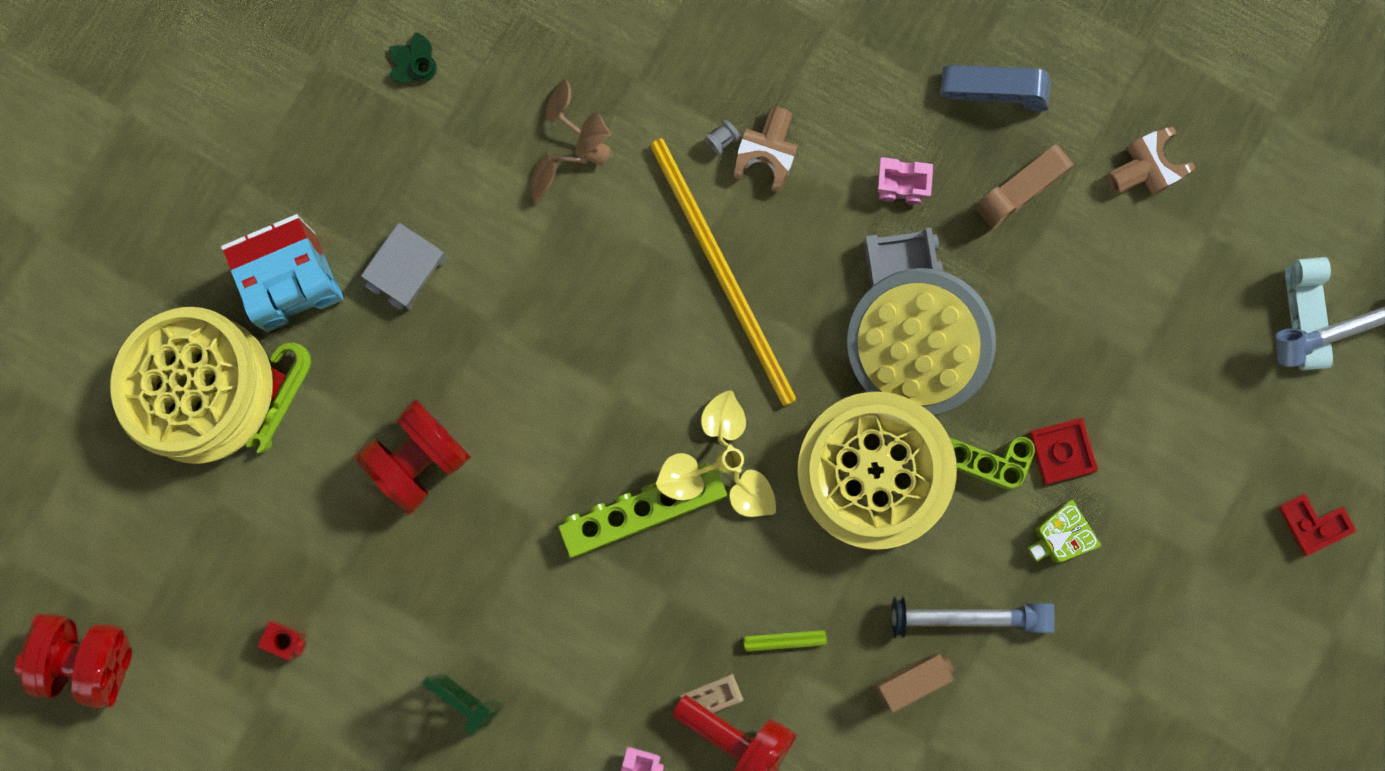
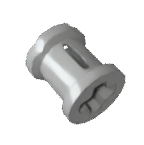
M727 119L722 122L723 125L715 132L704 136L708 145L717 155L723 153L722 149L733 140L738 141L740 139L738 131Z

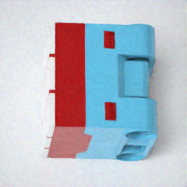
M298 214L221 246L243 299V305L249 319L267 333L289 324V316H294L312 307L322 310L344 300L315 232Z

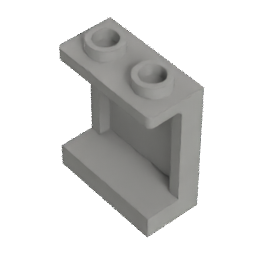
M398 223L361 277L367 282L366 288L376 295L383 292L389 296L387 302L397 309L401 310L405 307L411 310L413 307L411 303L436 267L438 265L442 267L448 257L443 251L401 223Z
M931 227L925 228L922 232L877 238V235L865 237L864 248L871 287L881 279L903 270L927 268L943 271L942 262L937 261L935 252L939 250L937 234H932Z

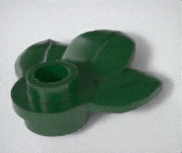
M415 32L410 46L396 45L389 48L391 59L396 65L389 76L399 83H409L415 79L428 81L435 76L437 64L431 57L432 45L422 34ZM423 65H427L428 70L426 72H420V67Z

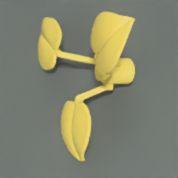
M732 390L721 393L713 398L704 408L701 415V427L707 436H718V442L725 450L717 455L716 463L698 469L696 460L688 454L678 453L670 456L661 467L656 480V487L669 498L689 500L698 496L704 489V481L700 474L716 468L723 473L734 471V481L737 484L729 492L732 508L740 515L747 517L773 515L776 513L775 497L765 476L758 471L747 470L739 479L744 456L740 450L733 448L731 444L728 445L723 438L731 441L740 437L746 427V417Z

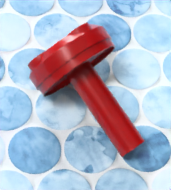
M687 695L682 697L672 713L673 718L739 761L734 771H778L788 750L797 737L789 728L780 722L777 723L770 719L755 738L751 739Z

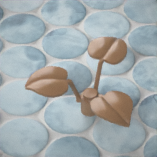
M563 79L550 96L545 108V118L548 122L552 123L558 117L560 121L580 135L575 148V154L578 157L553 156L551 158L550 155L546 154L540 159L533 170L530 182L531 196L537 204L539 198L544 195L554 181L557 170L556 163L558 161L586 164L588 160L603 166L610 155V147L602 142L612 134L606 127L600 114H591L584 122L581 130L564 117L563 111L568 107L571 99V87L566 79Z

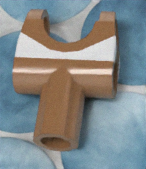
M771 106L761 133L746 129L738 150L734 178L741 180L743 173L752 164L764 163L773 171L774 182L771 190L775 192L780 191L790 172L798 149V145L784 141L793 113L778 106Z
M1169 127L1152 132L1126 147L1132 161L1107 174L1109 183L1117 194L1145 182L1150 194L1155 195L1172 187L1196 169L1193 162L1186 165H1176L1168 162L1164 157L1163 145L1166 141L1177 135L1175 128Z

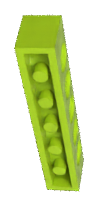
M708 462L698 465V469L709 466ZM717 468L700 474L704 481V489L698 496L689 500H676L672 506H665L661 503L662 493L657 489L656 483H652L641 488L642 493L632 497L630 493L615 498L616 503L606 507L602 503L590 508V514L579 517L577 513L564 518V524L560 525L559 529L570 558H576L727 498L728 495ZM642 501L647 502L651 507L649 514L644 517L638 516L635 513V506ZM614 512H621L624 515V522L619 527H613L609 523V517ZM588 522H594L598 525V532L594 537H586L583 533V527Z

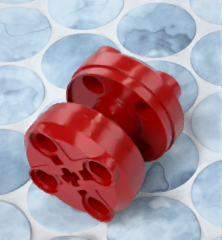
M417 399L413 400L396 418L397 422L410 437L393 453L375 438L353 456L355 461L372 478L377 487L408 515L417 510L429 496V493L416 477L430 463L434 461L444 472L451 476L472 458Z
M37 614L32 621L31 629L17 657L15 674L19 676V681L29 696L54 698L63 690L68 679L72 678V695L76 703L98 709L103 707L112 708L131 663L132 647L129 646L128 638L120 626L95 624L87 631L81 644H78V631L73 619L56 614Z

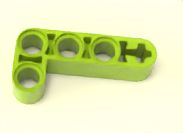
M1018 437L1008 443L1002 458L950 438L953 448L962 450L965 455L963 463H956L957 471L1007 490L1014 489L1023 483L1035 452L1033 442L1026 437ZM1015 444H1022L1026 448L1024 458L1015 455L1013 450ZM979 459H986L990 463L991 469L989 473L979 471L977 466ZM1006 469H1011L1016 473L1017 479L1014 484H1010L1004 479Z

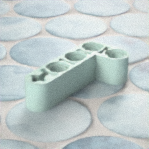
M1327 257L1297 259L1286 267L1285 281L1292 329H1299L1309 333L1329 326L1323 284L1329 281L1331 275L1330 263ZM1331 343L1314 348L1312 354L1306 355L1305 363L1298 365L1299 369L1303 371L1331 368L1333 363Z

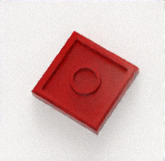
M1083 417L1028 432L1029 438L1035 447L1034 455L1043 486L1099 471Z

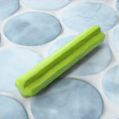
M824 630L746 636L743 641L744 649L748 652L824 646L827 644V635Z

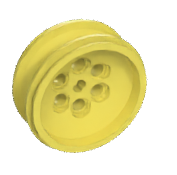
M181 307L153 316L130 334L115 359L110 388L112 404L117 419L124 431L134 442L152 453L176 461L202 464L220 460L231 455L255 435L264 422L270 407L273 380L270 362L264 348L246 328L208 309ZM202 353L200 361L196 363L197 356ZM175 355V361L170 365V360ZM215 375V381L210 385V379ZM162 380V385L157 390V385ZM202 400L201 408L196 411L197 403ZM173 403H175V408L170 413V407Z

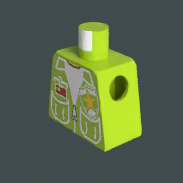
M1070 500L1061 505L1034 529L1039 541L1027 549L1035 562L1049 555L1054 563H1060L1102 545L1075 502Z

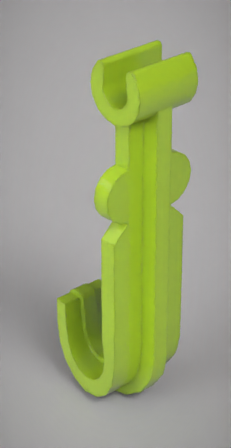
M295 342L285 343L279 346L270 358L273 363H277L286 352L292 351L295 354V361L271 402L264 422L255 435L246 443V447H256L258 440H260L261 444L256 451L257 453H265L270 450L272 437L310 370L311 356L308 350L301 344Z

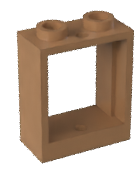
M931 654L874 684V687L885 708L893 713L953 681L951 673L954 672V669L947 657H943L940 654Z

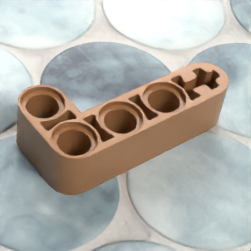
M1055 144L1000 188L998 186L979 201L975 210L993 230L1063 176L1075 164L1059 145Z

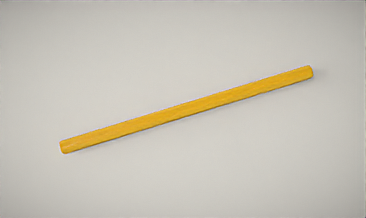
M662 138L655 140L651 143V149L783 406L795 402L796 397L665 141Z

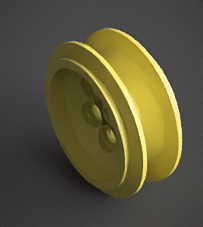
M865 392L852 395L826 409L807 432L798 460L800 491L814 519L837 539L866 549L898 547L926 533L946 511L952 499L957 479L954 448L946 430L938 419L920 404L906 397L887 392ZM870 434H875L880 439V445L876 450H869L865 445V439ZM897 444L903 445L907 450V455L902 461L895 460L891 454L892 448ZM850 451L855 453L858 458L857 464L853 468H848L843 463V456ZM874 462H877L879 467H884V473H880L881 478H876L875 474H870L869 468L874 467ZM906 473L910 476L911 485L909 488L901 489L896 485L898 474ZM851 480L859 481L862 486L861 493L858 496H852L847 491V485ZM879 490L886 492L889 497V501L884 507L877 506L873 500L874 494Z

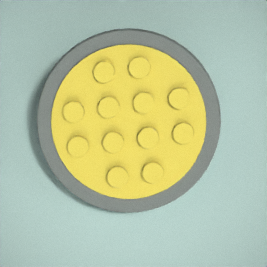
M917 268L891 274L881 279L866 292L851 317L847 335V348L852 369L858 381L867 392L897 394L920 404L933 415L962 405L981 388L989 375L994 361L996 334L993 319L986 304L971 286L947 272Z

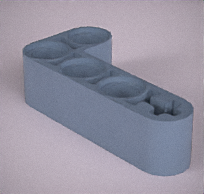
M949 65L943 67L939 95L944 98L958 100L1022 102L1025 109L1042 112L1047 111L1049 108L1052 82L1048 72L1041 69Z

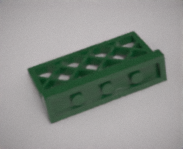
M445 674L426 676L421 683L469 719L463 726V729L471 735L487 729L503 707L495 699L481 702Z

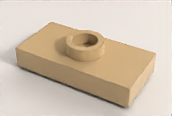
M733 674L680 695L681 699L684 695L689 696L713 713L743 701Z

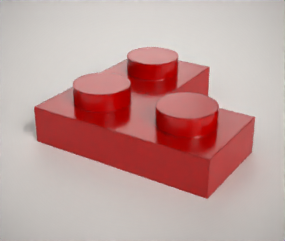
M1306 493L1277 506L1303 556H1309L1357 532L1344 506L1318 517Z

